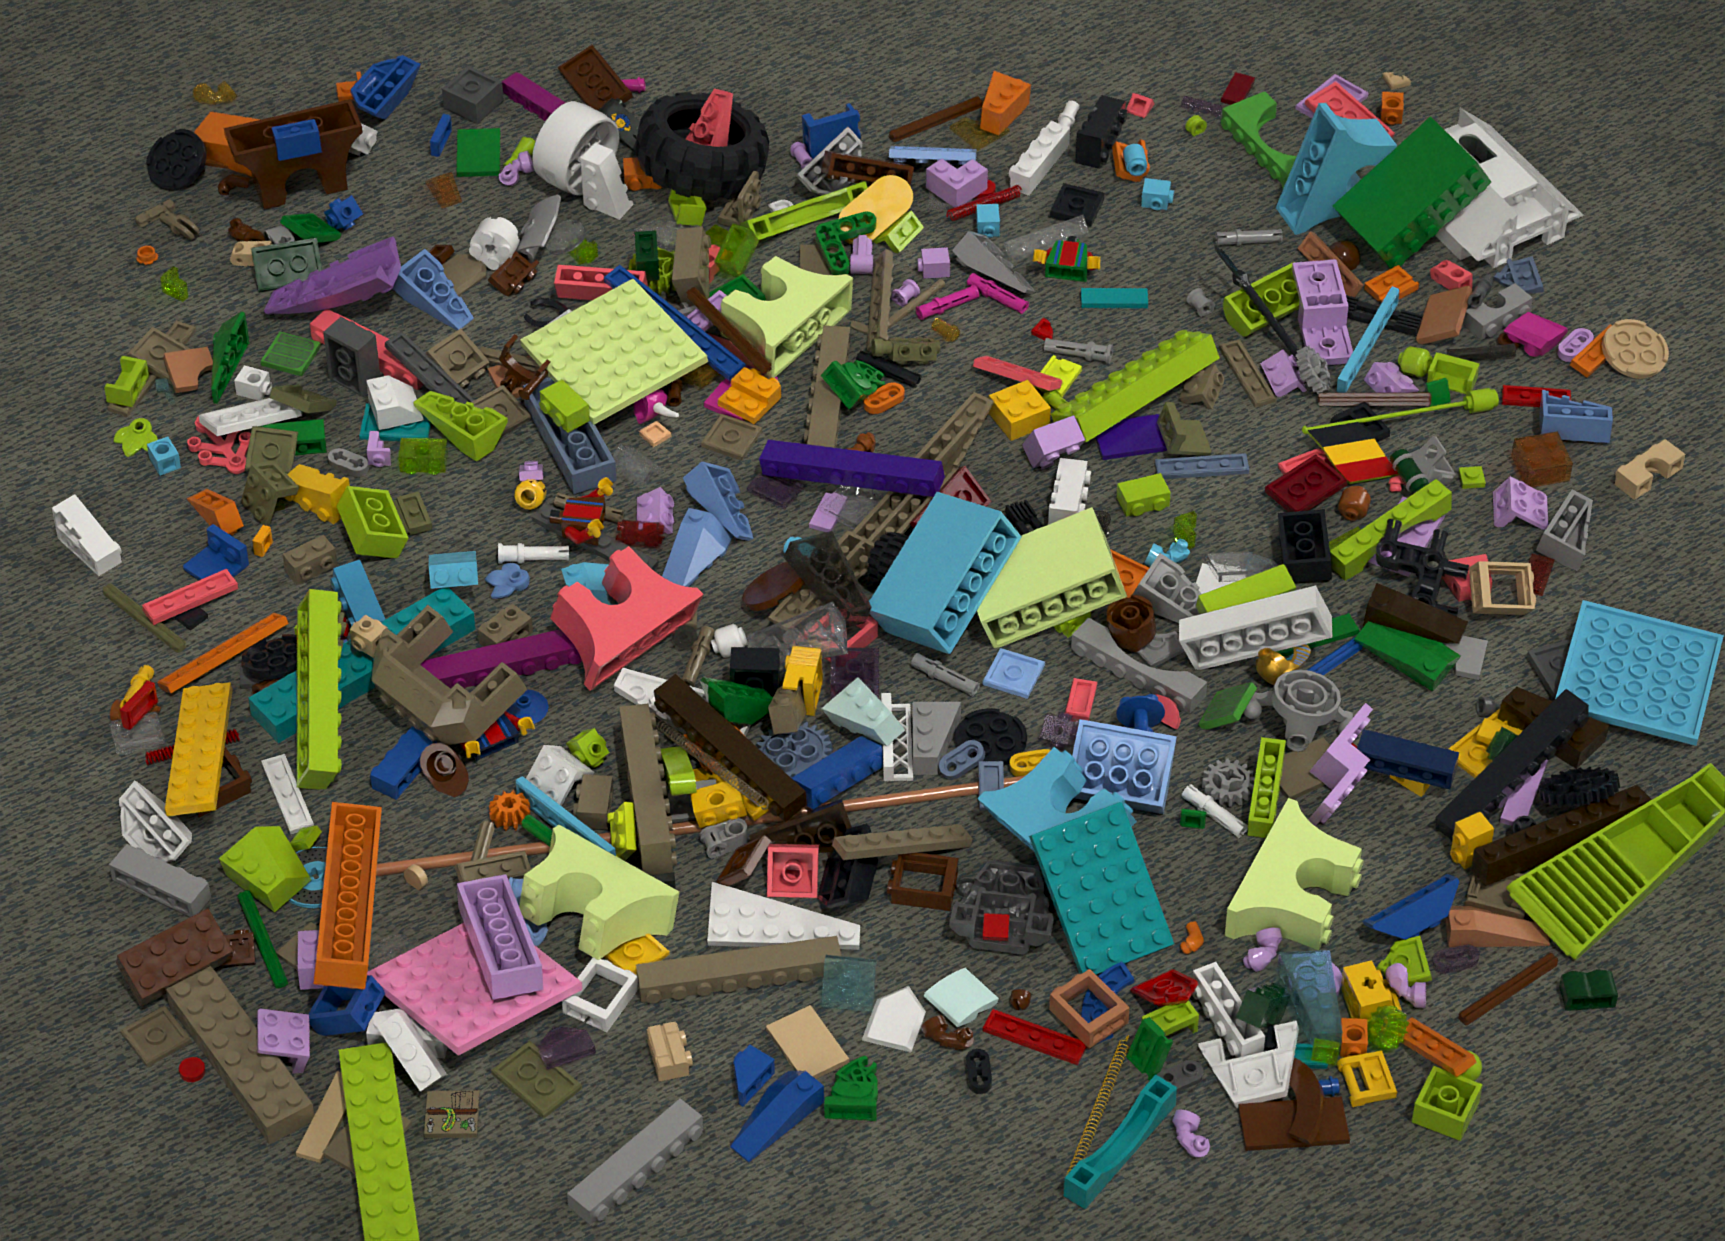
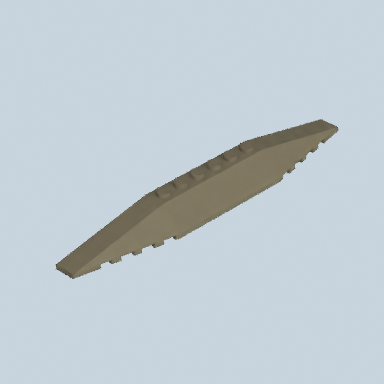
M973 392L914 457L942 461L945 475L942 486L957 471L989 413L993 400ZM889 491L852 532L849 530L845 532L808 573L804 585L795 594L790 593L771 613L768 620L789 630L867 572L869 567L868 558H870V551L874 548V543L877 540L879 541L880 537L888 532L904 534L911 526L909 524L910 521L932 497Z

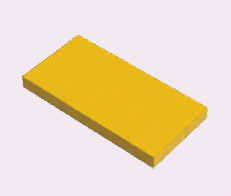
M1500 709L1487 718L1505 725L1508 723L1506 720L1503 722L1498 719ZM1482 723L1448 748L1459 752L1458 766L1474 778L1504 750L1476 740Z

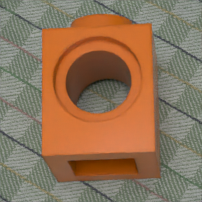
M1382 92L1380 120L1383 123L1390 125L1402 124L1404 93Z
M1341 1018L1340 1057L1367 1053V1019Z

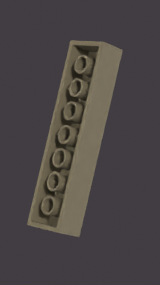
M648 703L621 706L619 710L622 744L631 802H634L635 829L641 868L643 872L649 875L672 873L673 866H677L676 852L671 851V849L676 848L674 833L669 834V831H673L672 817L666 815V813H670L669 799H664L663 797L667 796L666 781H661L664 778L663 764H658V762L662 761L660 746L655 747V745L659 744L658 731L652 729L656 727L655 713H650Z
M212 966L166 988L169 1007L269 1145L312 1122L314 1118L313 1103L277 1055L260 1054L257 1052V1027Z

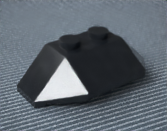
M866 823L846 829L843 836L871 833V829ZM834 848L827 859L817 898L829 909L869 899L879 861L878 857L843 860Z

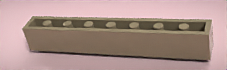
M824 325L823 333L818 334L817 347L820 350H816L815 363H818V366H814L813 379H816V382L812 381L811 395H814V398H809V411L812 412L811 414L807 413L806 427H809V430H805L804 443L836 448L842 401L820 375L833 361H838L841 365L848 363L850 327Z
M837 936L636 964L641 1002L657 1003L662 999L669 998L680 1000L686 996L696 994L707 996L717 991L733 992L738 988L745 987L756 989L762 985L773 983L783 985L787 981L793 980L809 981L814 977L821 976L832 978L837 974L843 973L842 955Z

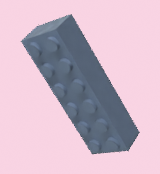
M550 377L545 378L529 395V400H524V405L573 494L598 487L599 481L605 477L609 478L612 482L617 481L615 460L595 424L589 421L567 433L561 426L558 427L548 414L543 413L539 406L540 391L555 383Z

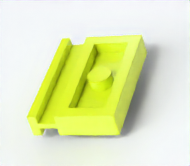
M1053 355L1040 373L1062 380L1061 388L1055 390L1058 391V395L1063 397L1081 373L1082 366L1065 359H1056V356ZM1033 386L1034 388H1037L1043 392L1047 391L1046 389Z

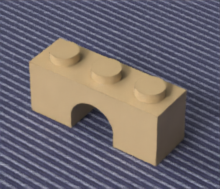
M1664 439L1660 443L1652 445L1642 455H1637L1628 464L1620 466L1615 474V486L1636 500L1651 490L1653 475L1650 472L1659 473L1666 479L1683 469L1685 453Z

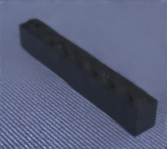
M1565 689L1435 817L1436 829L1453 840L1455 822L1478 812H1481L1489 820L1497 808L1500 809L1505 805L1508 797L1513 792H1518L1522 788L1524 781L1530 775L1534 776L1539 771L1541 764L1546 759L1550 760L1555 755L1557 748L1562 743L1566 744L1571 739L1573 732L1578 727L1582 728L1589 720V705L1568 689Z

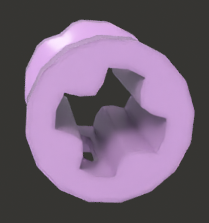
M907 279L899 289L892 291L891 299L894 303L904 307L912 297H917L920 294V289L913 280Z

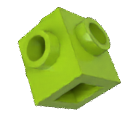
M595 728L583 730L566 743L572 755L587 767L591 766V768H595L603 763V757L610 753L604 738L597 733Z

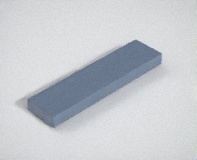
M1246 453L1155 459L1157 474L1161 473L1164 479L1249 474Z

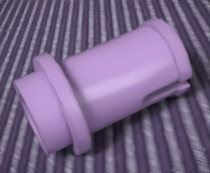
M795 142L791 145L790 154L797 159L802 168L813 160L807 153L806 146L803 143Z

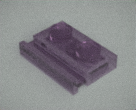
M759 473L746 487L748 493L784 510L804 490L803 484L790 478L766 476L763 473Z

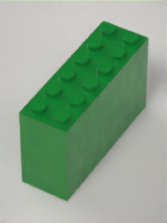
M1430 116L1332 206L1359 238L1392 269L1398 265L1401 267L1413 253L1420 250L1424 243L1431 237H1434L1446 223L1453 220L1457 213L1464 207H1467L1492 182L1479 163Z

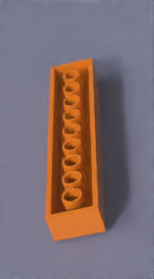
M332 802L313 984L351 989H365L382 807Z

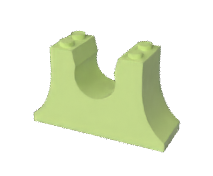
M775 256L769 262H766L761 269L762 282L760 290L765 295L766 301L756 299L748 293L734 290L721 301V313L771 363L772 369L764 374V377L768 379L771 377L775 378L818 341V334L823 333L824 325L835 326L851 310L853 277L847 274L823 275L813 273ZM720 332V335L727 338L722 332Z
M1288 798L1227 908L1225 936L1236 939L1246 935H1255L1263 929L1280 928L1283 938L1319 951L1323 943L1327 944L1332 934V930H1330L1334 916L1331 915L1332 904L1320 896L1310 894L1303 889L1320 887L1333 894L1349 896L1352 888L1358 887L1362 877L1359 874L1364 862L1361 859L1362 849L1331 837L1319 830L1304 816L1298 801Z
M557 825L552 831L548 857L524 875L519 908L523 918L537 926L551 921L553 917L563 912L584 914L578 949L600 960L617 946L629 940L645 936L648 933L651 935L667 936L674 926L679 891L563 826Z

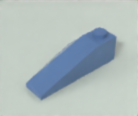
M424 249L401 266L392 289L405 301L455 330L462 329L474 318L463 299L453 289L454 284L451 280L447 279L441 263Z
M701 462L683 477L687 492L708 512L712 513L729 532L738 539L747 541L753 539L748 518L739 511L745 507L743 502L738 501L735 496L736 493H740V490L729 468Z

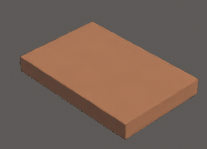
M1469 285L1429 296L1416 337L1418 344H1427L1459 336L1469 304L1468 298L1472 294V289Z

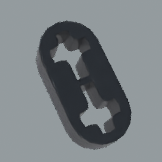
M972 1049L966 1055L968 1085L973 1093L985 1094L992 1087L989 1055L985 1050ZM974 1058H979L981 1067H976ZM982 1075L983 1085L978 1084L977 1076Z

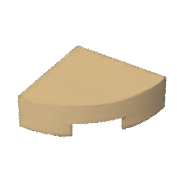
M1393 72L1382 74V78L1391 90L1411 84V81L1404 75L1400 77L1393 75Z

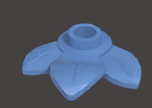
M507 563L502 566V570H495L489 573L485 581L495 586L491 598L497 599L511 595L514 590L522 591L526 589L529 585L530 576L526 570L520 569L519 565Z

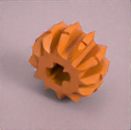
M514 789L511 793H506L503 790L501 796L494 795L493 801L489 804L491 822H495L497 828L503 826L505 831L509 829V826H513L517 831L518 824L522 826L521 822L526 815H531L530 802L523 793L516 794Z

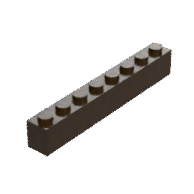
M677 674L654 690V704L658 711L666 713L677 728L681 727L686 731L687 736L692 742H698L705 753L711 757L713 756L719 764H722V766L743 780L749 787L763 796L762 802L768 805L772 815L775 817L779 816L786 822L807 805L806 791Z
M1638 785L1615 793L1614 796H1608V799H1600V802H1592L1590 805H1584L1474 849L1471 871L1485 886L1547 862L1652 799Z

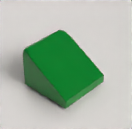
M1447 378L1426 383L1425 392L1431 393L1430 407L1451 402Z
M1182 809L1180 825L1181 827L1205 829L1207 813L1205 811Z

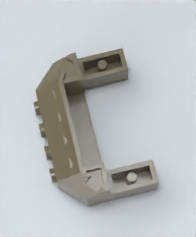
M427 605L397 635L387 628L383 630L374 653L372 682L381 693L379 698L388 707L392 704L394 706L393 709L402 718L407 716L409 718L408 721L417 730L422 728L425 736L432 742L437 740L442 744L451 745L476 741L527 688L518 674L503 662L471 693L458 683L450 689L423 668L420 664L453 633L443 616Z

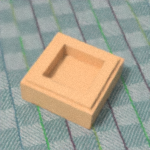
M655 421L640 430L639 435L652 447H655L669 439L671 432L658 421Z

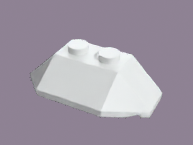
M134 781L119 798L122 836L131 846L141 848L147 854L160 857L168 863L175 861L192 842V832L176 815L167 816L165 803L137 781Z

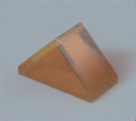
M452 172L425 181L442 209L462 202Z

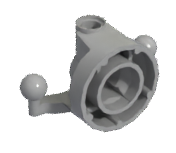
M1308 670L1285 672L1277 678L1273 691L1255 692L1243 712L1247 718L1255 719L1262 712L1261 706H1273L1278 714L1283 717V722L1286 725L1285 738L1287 739V746L1296 752L1307 749L1308 743L1312 742L1318 726L1326 725L1332 720L1341 722L1338 726L1340 734L1353 719V713L1344 711L1339 706L1341 696L1335 684L1325 676Z

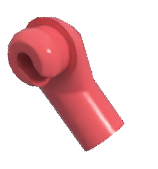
M1400 475L1391 478L1388 482L1391 492H1401V486L1406 485Z

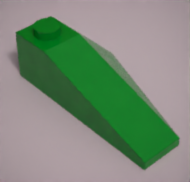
M240 312L224 322L213 337L214 353L211 390L215 404L219 403L250 343L245 312Z

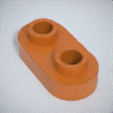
M891 382L877 388L873 394L863 400L865 411L870 414H879L901 403L905 397L904 387L899 383Z

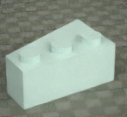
M859 677L821 708L832 723L838 727L843 726L848 728L850 732L863 734L866 738L888 746L905 731L891 711Z

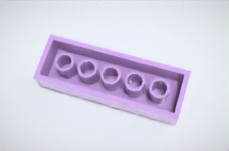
M507 875L457 883L458 908L492 999L543 990L542 964Z

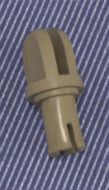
M167 209L163 212L168 216L161 213L160 221L169 225L175 235L181 234L188 240L195 239L193 234H199L200 230L186 215H176Z

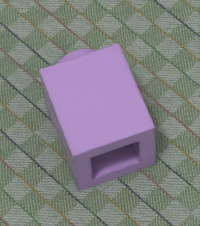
M948 247L921 249V258L917 259L918 272H923V279L950 277Z

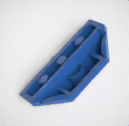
M401 55L396 57V59L373 64L350 89L357 107L375 117L387 119L408 95L420 69V63Z
M1446 874L1404 899L1363 920V924L1405 940L1419 936L1420 931L1439 925L1441 920L1448 916L1459 880L1457 877Z

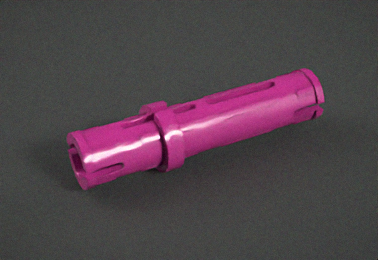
M972 273L967 280V286L975 285L978 291L986 298L989 296L1020 314H1023L1029 307L1028 301L998 287L992 280L983 279L975 273Z
M972 285L945 297L933 298L932 302L917 306L915 308L916 315L920 320H923L935 314L941 315L945 310L973 299H978V288Z

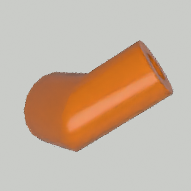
M1195 921L1186 925L1189 936L1186 938V941L1180 944L1185 954H1190L1192 951L1196 952L1204 943L1198 923Z

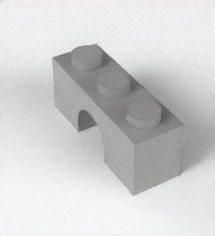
M1514 283L1498 292L1497 308L1488 307L1482 302L1479 307L1467 309L1463 325L1480 340L1488 336L1493 337L1498 330L1507 327L1525 313H1531L1533 297Z

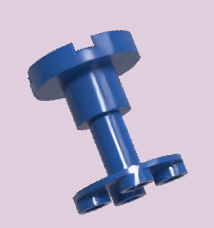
M1154 694L1123 697L1116 710V716L1118 721L1126 727L1154 732L1150 727L1161 722L1165 716V708Z

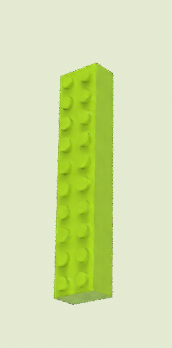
M387 1042L339 1049L365 1241H420L392 1050Z

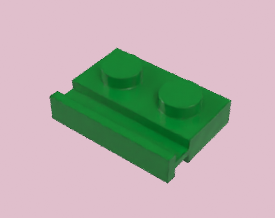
M1150 1017L1142 1019L1126 1056L1142 1074L1146 1073L1148 1075L1149 1081L1161 1071L1173 1044V1040H1168L1165 1037L1166 1033Z

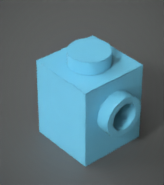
M1145 178L1141 207L1167 210L1168 203H1173L1174 190H1170L1171 181Z

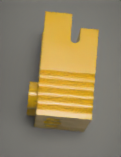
M792 646L791 654L787 655L785 659L786 674L782 688L797 690V687L801 686L806 715L815 716L823 684L821 649Z

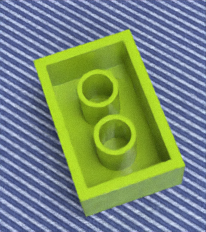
M347 486L336 507L356 554L398 558L409 538L389 491Z

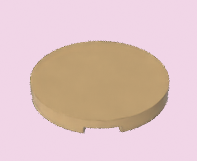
M1624 319L1615 322L1614 325L1608 328L1602 339V351L1608 363L1621 374L1631 378L1643 379L1654 376L1664 368L1668 360L1669 350L1663 336L1660 333L1657 334L1653 329L1646 326L1645 322L1639 320Z

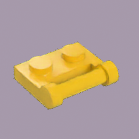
M1382 1051L1344 1057L1337 1061V1067L1343 1073L1351 1095L1349 1100L1352 1107L1397 1097V1090ZM1359 1067L1367 1091L1360 1092L1352 1070L1353 1068Z

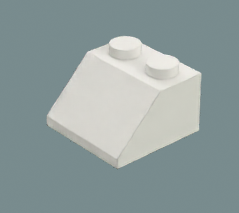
M389 375L366 380L368 399L379 430L423 421L422 413L413 404L417 398L412 386Z

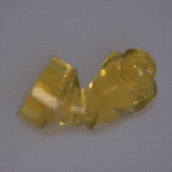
M226 81L221 82L217 86L216 93L206 83H199L193 89V97L198 102L216 105V102H219V104L225 101L232 102L237 98L236 93Z

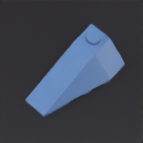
M688 508L681 522L662 577L675 584L689 587L698 579V574L705 568L709 569L718 556L722 557L727 552L733 535L712 513Z

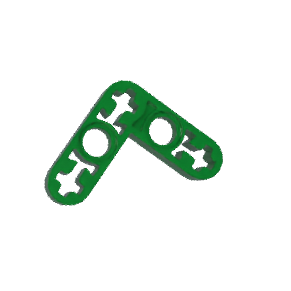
M868 211L828 221L816 227V241L832 275L849 273L850 263L841 241L874 232L877 227L875 214ZM844 225L852 227L849 231H843L840 228ZM824 232L829 235V240L827 241ZM835 247L838 251L836 253H829L827 249ZM837 260H839V264H840V266H841L842 268H839V266H836V261H837Z

